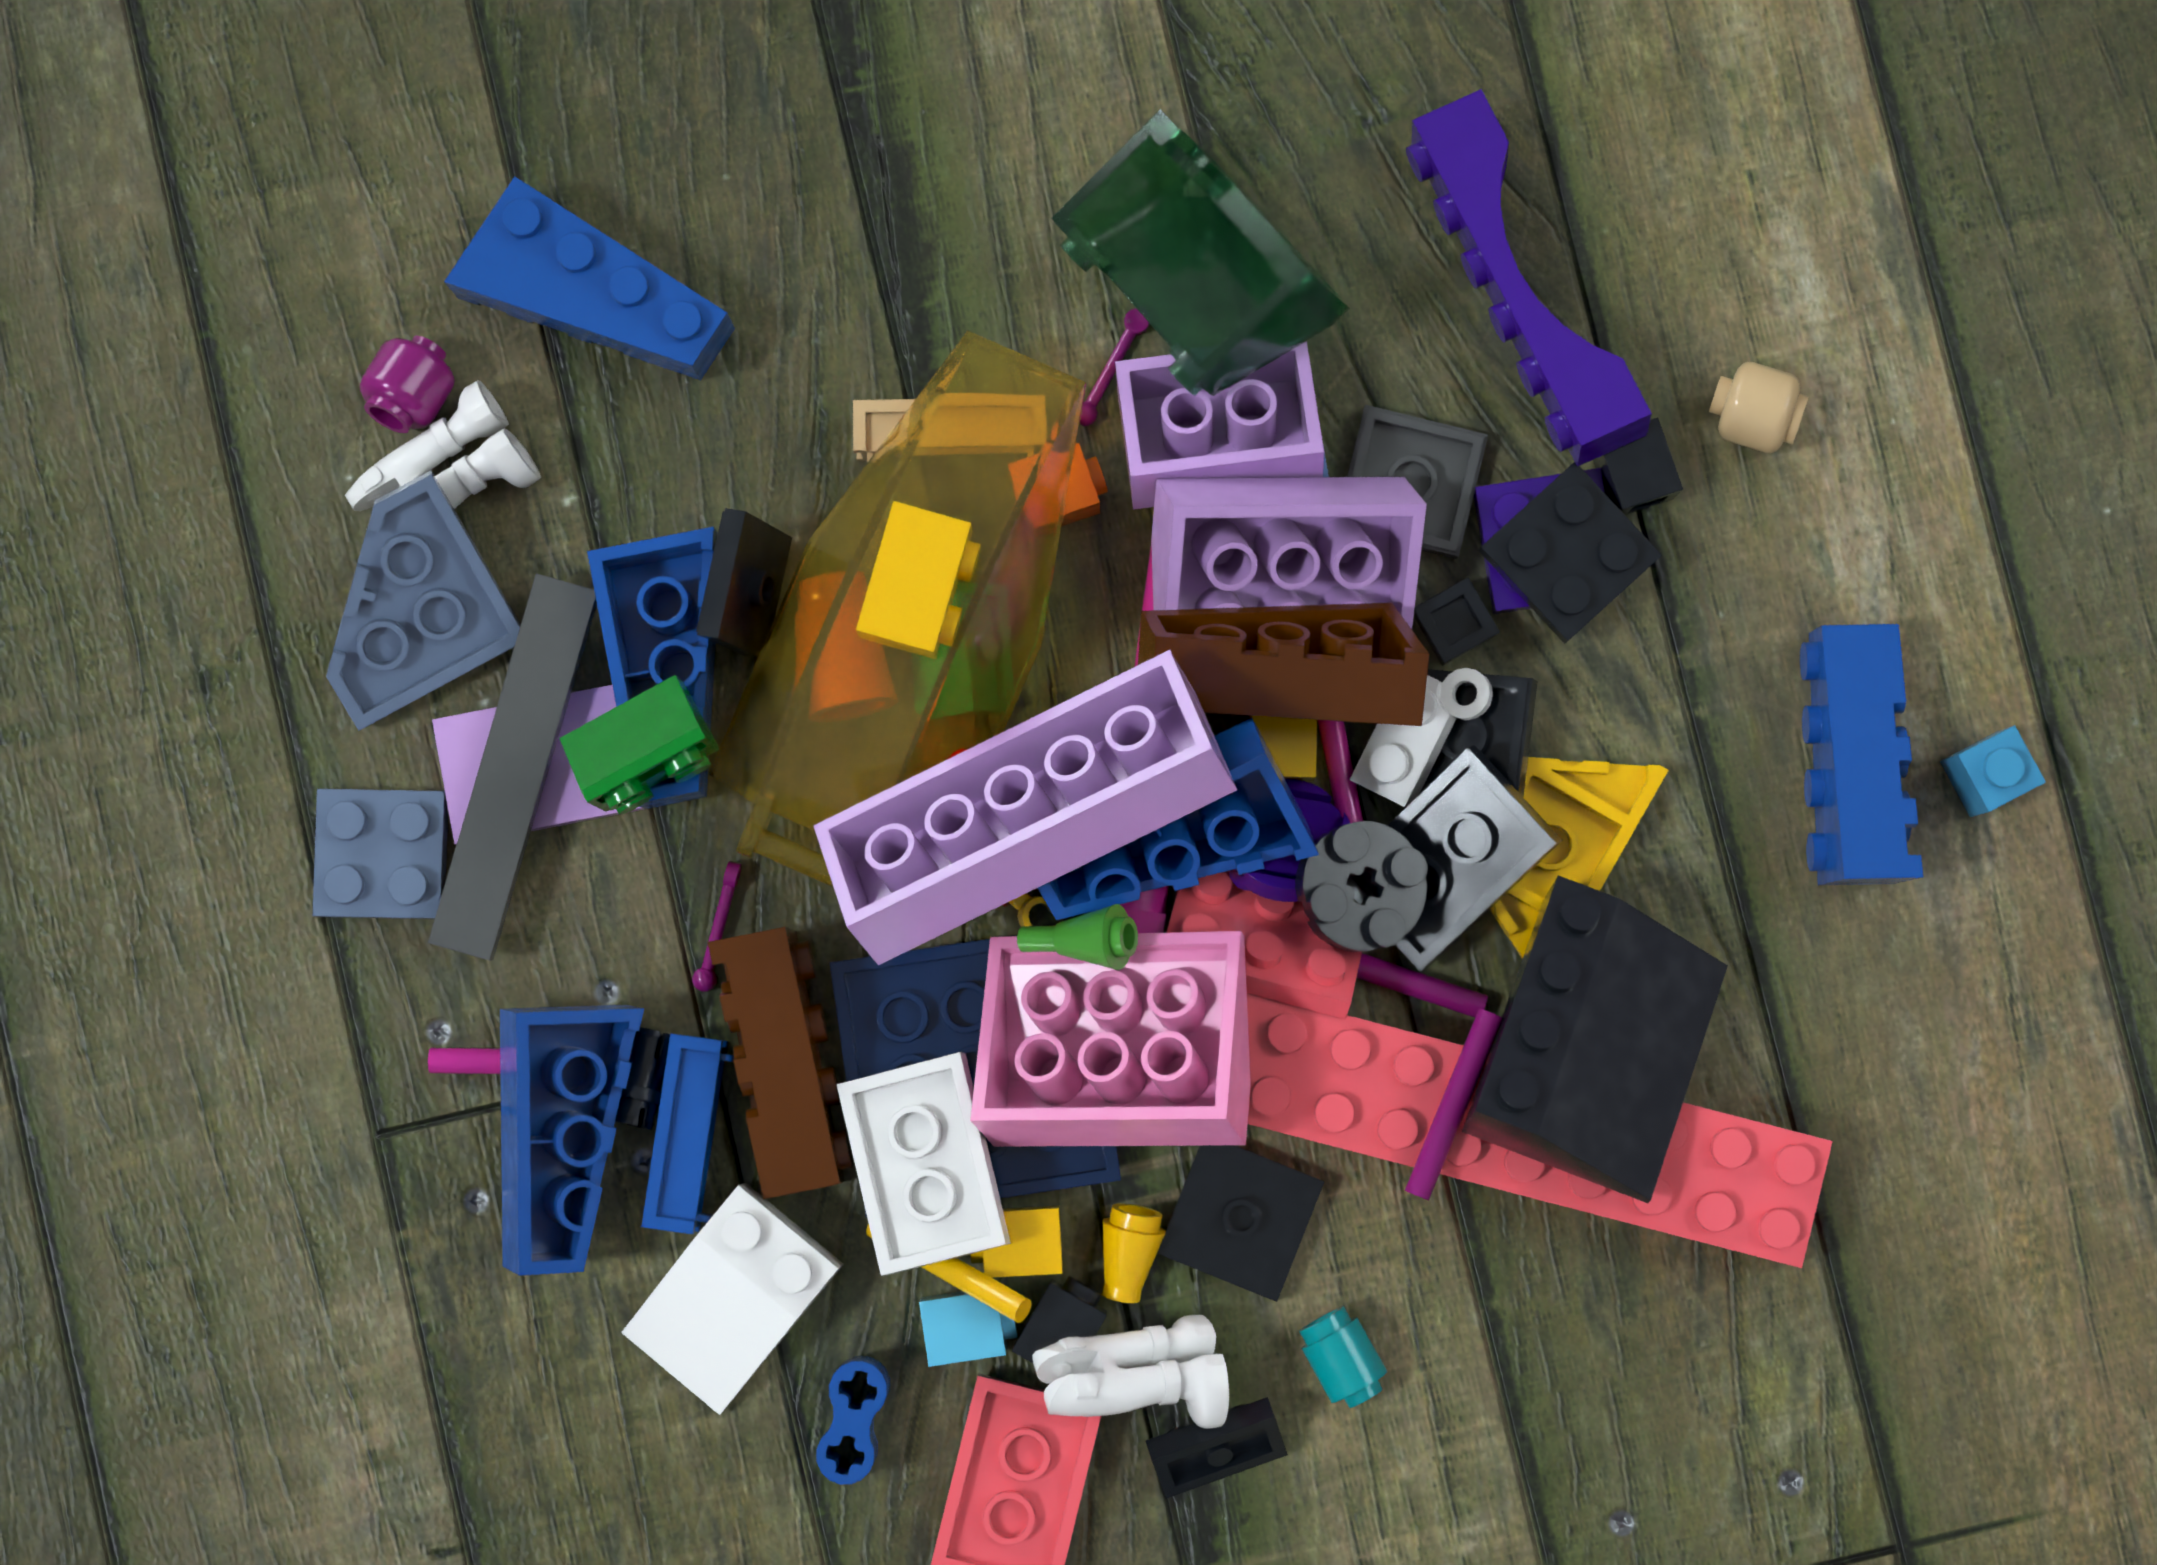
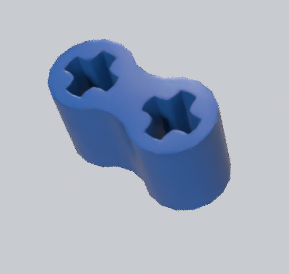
M855 1356L846 1360L833 1374L829 1384V1398L833 1406V1421L818 1444L816 1462L821 1473L828 1480L840 1485L853 1484L862 1480L870 1472L878 1455V1441L874 1433V1418L889 1395L890 1376L886 1367L879 1360L872 1357ZM858 1371L868 1373L867 1384L877 1387V1394H868L863 1403L858 1404L853 1401V1391L843 1387V1381H852ZM845 1436L855 1438V1449L864 1452V1457H857L851 1467L840 1465L841 1455L831 1451V1446H839Z

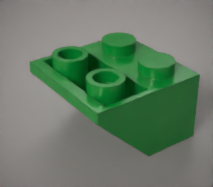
M676 675L559 738L587 803L605 812L616 809L619 815L630 812L651 800L654 795L650 788L663 780L674 777L677 783H681L703 772L712 765L707 756L720 750L684 682Z

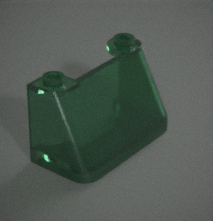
M1161 109L1051 218L1067 236L1060 246L1069 257L1085 272L1095 265L1109 276L1171 347L1169 352L1176 360L1168 369L1194 396L1202 389L1215 396L1330 328L1350 309L1346 302L1231 177Z

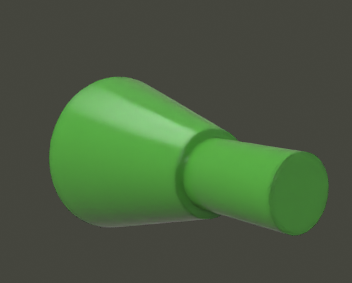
M1114 904L1061 921L1054 926H1022L1018 930L1017 944L1021 952H1057L1059 955L1114 970H1121L1127 964L1129 957L1137 949L1138 931L1134 920L1128 916L1126 910L1121 905Z

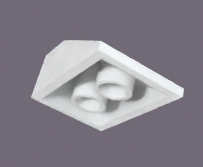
M743 1183L735 1188L697 1234L621 1333L720 1415L844 1264L768 1200L763 1199V1196L750 1185Z

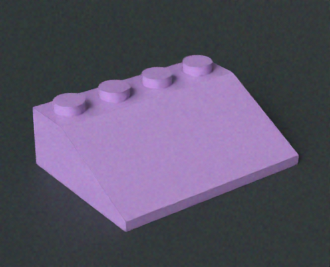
M1405 477L1156 478L1151 536L1153 610L1392 602L1412 629L1427 504Z

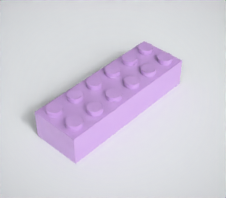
M1168 650L814 825V829L846 926L873 960L880 965L1237 791V788L1196 692L1172 652Z

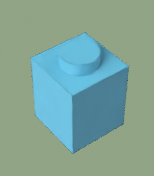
M963 1291L922 1297L919 1301L928 1367L1004 1356L1008 1350L1006 1339L1018 1338L1015 1321Z

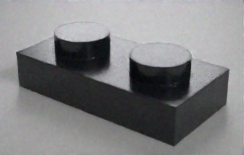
M1268 1397L1229 1409L1226 1421L1221 1427L1206 1429L1193 1423L1188 1426L1176 1427L1163 1435L1145 1441L1166 1499L1288 1455Z

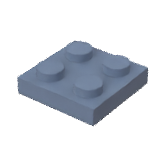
M317 789L312 916L435 919L446 882L448 806L445 791Z

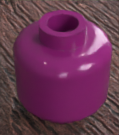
M414 336L412 340L395 338L385 341L364 373L359 386L360 392L366 401L364 409L367 414L382 426L398 433H408L410 428L418 430L429 427L450 395L455 383L452 370L444 361L446 358L445 351L435 342L422 336Z

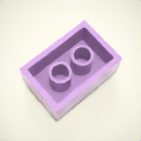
M1306 337L1115 361L1118 402L1133 510L1154 507L1156 478L1323 477L1324 448Z

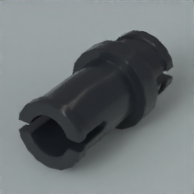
M643 1027L636 1031L629 1062L632 1063L626 1089H622L615 1122L653 1130L657 1105L660 1106L661 1087L664 1079L670 1034H660V1031Z

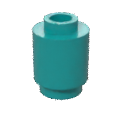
M1344 1306L1328 1312L1299 1330L1306 1343L1301 1349L1331 1403L1344 1399L1348 1407L1352 1408L1374 1397L1383 1390L1378 1379L1383 1377L1388 1371L1358 1317L1351 1319Z

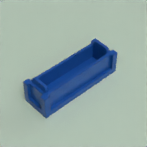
M670 1033L641 1227L694 1234V1232H700L701 1222H708L713 1216L712 1214L702 1213L724 1063L725 1061L734 1062V1055L727 1054L728 1041Z

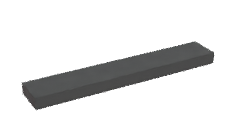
M537 573L535 575L428 940L429 944L489 961L494 960L597 607L595 591L593 589Z

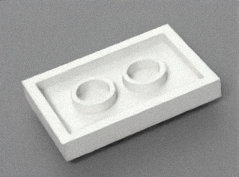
M958 1052L837 1084L881 1276L1011 1244L986 1137L970 1121L974 1087L966 1053Z

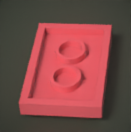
M1229 871L1198 878L1199 885L1177 890L1166 933L1242 931L1245 942L1247 993L1340 1019H1346L1353 997L1362 952H1350L1335 948L1315 935L1307 923L1310 920L1304 912L1302 901H1275L1259 896L1252 891L1242 890L1232 882Z
M978 1373L931 1565H1065L1101 1416L1050 1415L1044 1401L1045 1390Z

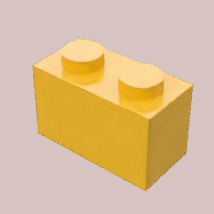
M893 501L856 627L859 638L932 659L937 658L940 644L952 647L963 610L961 607L952 605L959 580L971 582L981 549V544L970 541L973 533L970 522Z

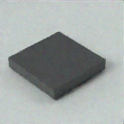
M1365 405L1347 477H1405L1427 504L1421 551L1457 559L1488 435Z

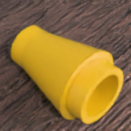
M1117 1203L1112 1205L1110 1217L1103 1219L1104 1285L1102 1296L1122 1303L1140 1302L1142 1288L1166 1233L1160 1227L1162 1213L1148 1207Z

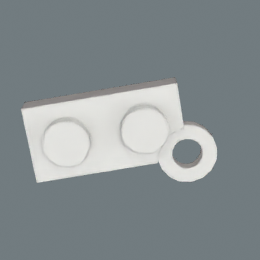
M1470 668L1453 671L1448 674L1443 682L1427 675L1422 726L1377 723L1350 780L1403 807H1407L1420 794L1456 718L1463 720L1476 719L1483 715L1491 705L1493 693L1492 686L1487 677L1479 671ZM1463 683H1473L1477 689V696L1474 702L1466 706L1458 704L1456 700L1458 687Z

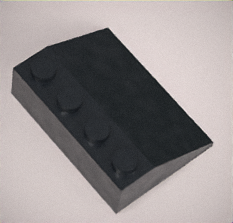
M1558 875L1539 910L1502 1015L1503 1021L1489 1052L1462 1132L1649 1203L1728 965L1623 900Z

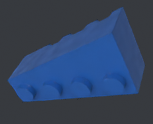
M515 176L444 281L458 299L503 311L517 319L529 323L535 322L565 332L568 336L588 343L594 342L621 351L624 355L698 380L703 378L735 330L726 311Z
M714 526L587 551L616 707L676 675L684 682L710 732L716 643L697 635L698 632L696 630L718 535ZM709 768L681 783H677L674 777L654 785L650 788L654 797L639 807L649 809L707 797Z
M1899 624L1821 625L1809 633V642H1803L1800 648L1801 677L1803 680H1810L1811 705L1804 706L1802 713L1805 744H1813L1814 769H1807L1804 778L1805 802L1807 807H1815L1816 833H1809L1807 837L1806 856L1809 871H1817L1818 886L1896 884L1923 878L1921 855H1908L1907 849L1911 829L1918 825L1916 798H1910L1907 791H1902L1901 778L1906 777L1909 764L1912 761L1910 736H1908L1904 726H1896L1895 714H1902L1906 706Z
M1253 718L1214 736L1237 791L1038 887L1039 892L1056 920L1099 910L1114 904L1120 905L1136 901L1140 898V892L1165 886H1173L1174 891L1199 885L1198 878L1237 869L1238 875L1265 869L1263 863L1265 861L1294 855L1297 861L1319 855L1307 821Z
M630 1005L500 1009L502 1265L518 1276L584 1272L603 1189L600 1187L607 1154L612 1152L617 1129L614 1127L622 1089H626L632 1064L629 1062L635 1033L640 1030L644 1008Z

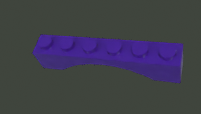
M1482 89L1412 120V142L1410 146L1406 147V154L1417 179L1420 182L1429 179L1438 197L1433 200V206L1443 230L1447 235L1456 232L1466 251L1461 253V261L1468 279L1474 288L1477 289L1484 286L1493 303V306L1488 308L1489 316L1497 335L1504 343L1512 340L1522 360L1518 361L1516 365L1525 389L1531 397L1540 394L1550 415L1545 416V424L1554 445L1560 452L1568 449L1578 467L1647 436L1652 413L1624 359L1592 345L1564 326L1537 299L1520 273L1506 239L1500 205L1501 188L1507 168L1509 141Z

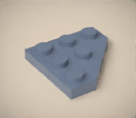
M432 470L375 500L326 674L328 681L358 731L515 647L521 626Z

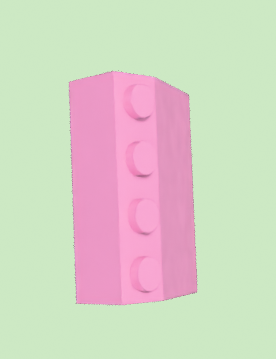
M1242 931L1138 933L1137 949L1129 957L1127 964L1121 970H1114L1059 955L1057 952H1021L1018 948L1017 936L990 937L970 1121L994 1147L1246 1145L1251 1082L1245 942Z

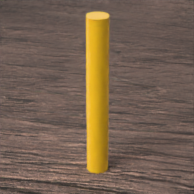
M868 1224L866 1234L868 1237L872 1239L870 1227ZM958 1258L921 1267L1017 1323L1022 1322L1030 1312V1299Z

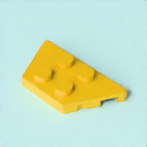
M1528 757L1523 798L1563 841L1490 909L1522 959L1542 902L1557 876L1559 875L1600 891L1669 771L1661 765L1641 766L1609 764V762L1584 760L1577 762Z

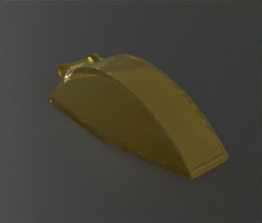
M967 331L808 540L709 772L710 776L755 804L737 845V853L751 859L757 853L833 887L823 854L766 830L773 813L815 831L814 825L947 760L956 750L972 748L1005 731L1044 640L1045 620L1051 585H1053L1055 561L1061 525L1064 520L1065 501L1071 465L1074 461L1086 382ZM893 501L970 522L973 531L970 541L981 544L972 580L970 583L959 580L952 605L963 608L952 647L940 644L936 659L859 638L856 632Z

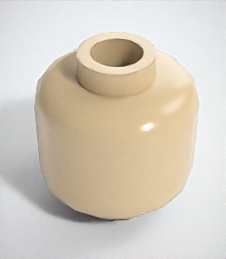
M1745 362L1737 369L1733 379L1724 376L1720 377L1709 412L1721 416L1718 431L1722 439L1771 454L1776 452L1783 442L1793 445L1809 396L1800 394V381L1795 375L1755 362Z

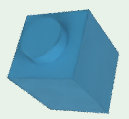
M2015 725L1997 731L1940 761L1970 817L1988 813L2046 783Z

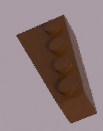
M1392 602L1141 611L1138 665L1170 650L1196 692L1204 713L1422 726L1429 653Z
M780 927L708 942L712 965L724 964L727 981L721 983L722 993H720L719 997L724 1020L728 1023L730 1032H737L739 1045L733 1048V1061L743 1097L749 1096L751 1109L746 1110V1121L763 1199L845 1182L843 1169L853 1168L852 1154L846 1130L835 1132L830 1106L839 1105L841 1102L834 1067L823 1068L818 1043L828 1041V1032L821 1003L810 1005L806 980L816 978V970L809 940L798 942L796 931L787 927Z

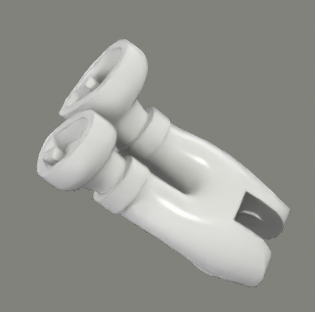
M477 380L463 389L459 397L458 409L449 421L446 418L437 420L430 425L429 429L383 457L357 479L347 491L345 497L354 511L367 510L373 507L374 501L429 472L447 458L453 457L464 450V445L483 437L489 438L469 456L464 455L452 463L451 467L435 476L454 509L471 494L475 495L487 487V480L503 478L516 487L526 488L538 481L541 476L533 459L521 442L510 431L505 429L509 423L500 405L486 386Z
M1204 1315L1183 1316L1172 1325V1328L1167 1330L1163 1325L1143 1327V1330L1115 1334L1066 1337L1035 1351L1032 1355L1037 1377L1041 1382L1049 1384L1044 1391V1401L1050 1415L1084 1417L1115 1415L1153 1404H1176L1180 1398L1186 1400L1187 1410L1192 1420L1201 1428L1221 1427L1227 1418L1229 1406L1227 1367L1223 1354H1213L1216 1344V1333L1212 1323Z

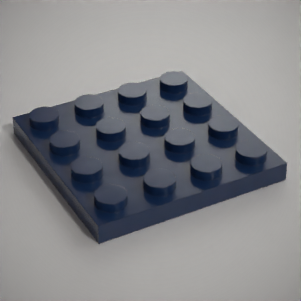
M990 939L911 950L880 965L871 956L829 962L846 1082L962 1052L966 1053L974 1087ZM986 1138L1000 1198L1121 1181L1116 1146L994 1147ZM864 1205L865 1217L867 1218L866 1209Z

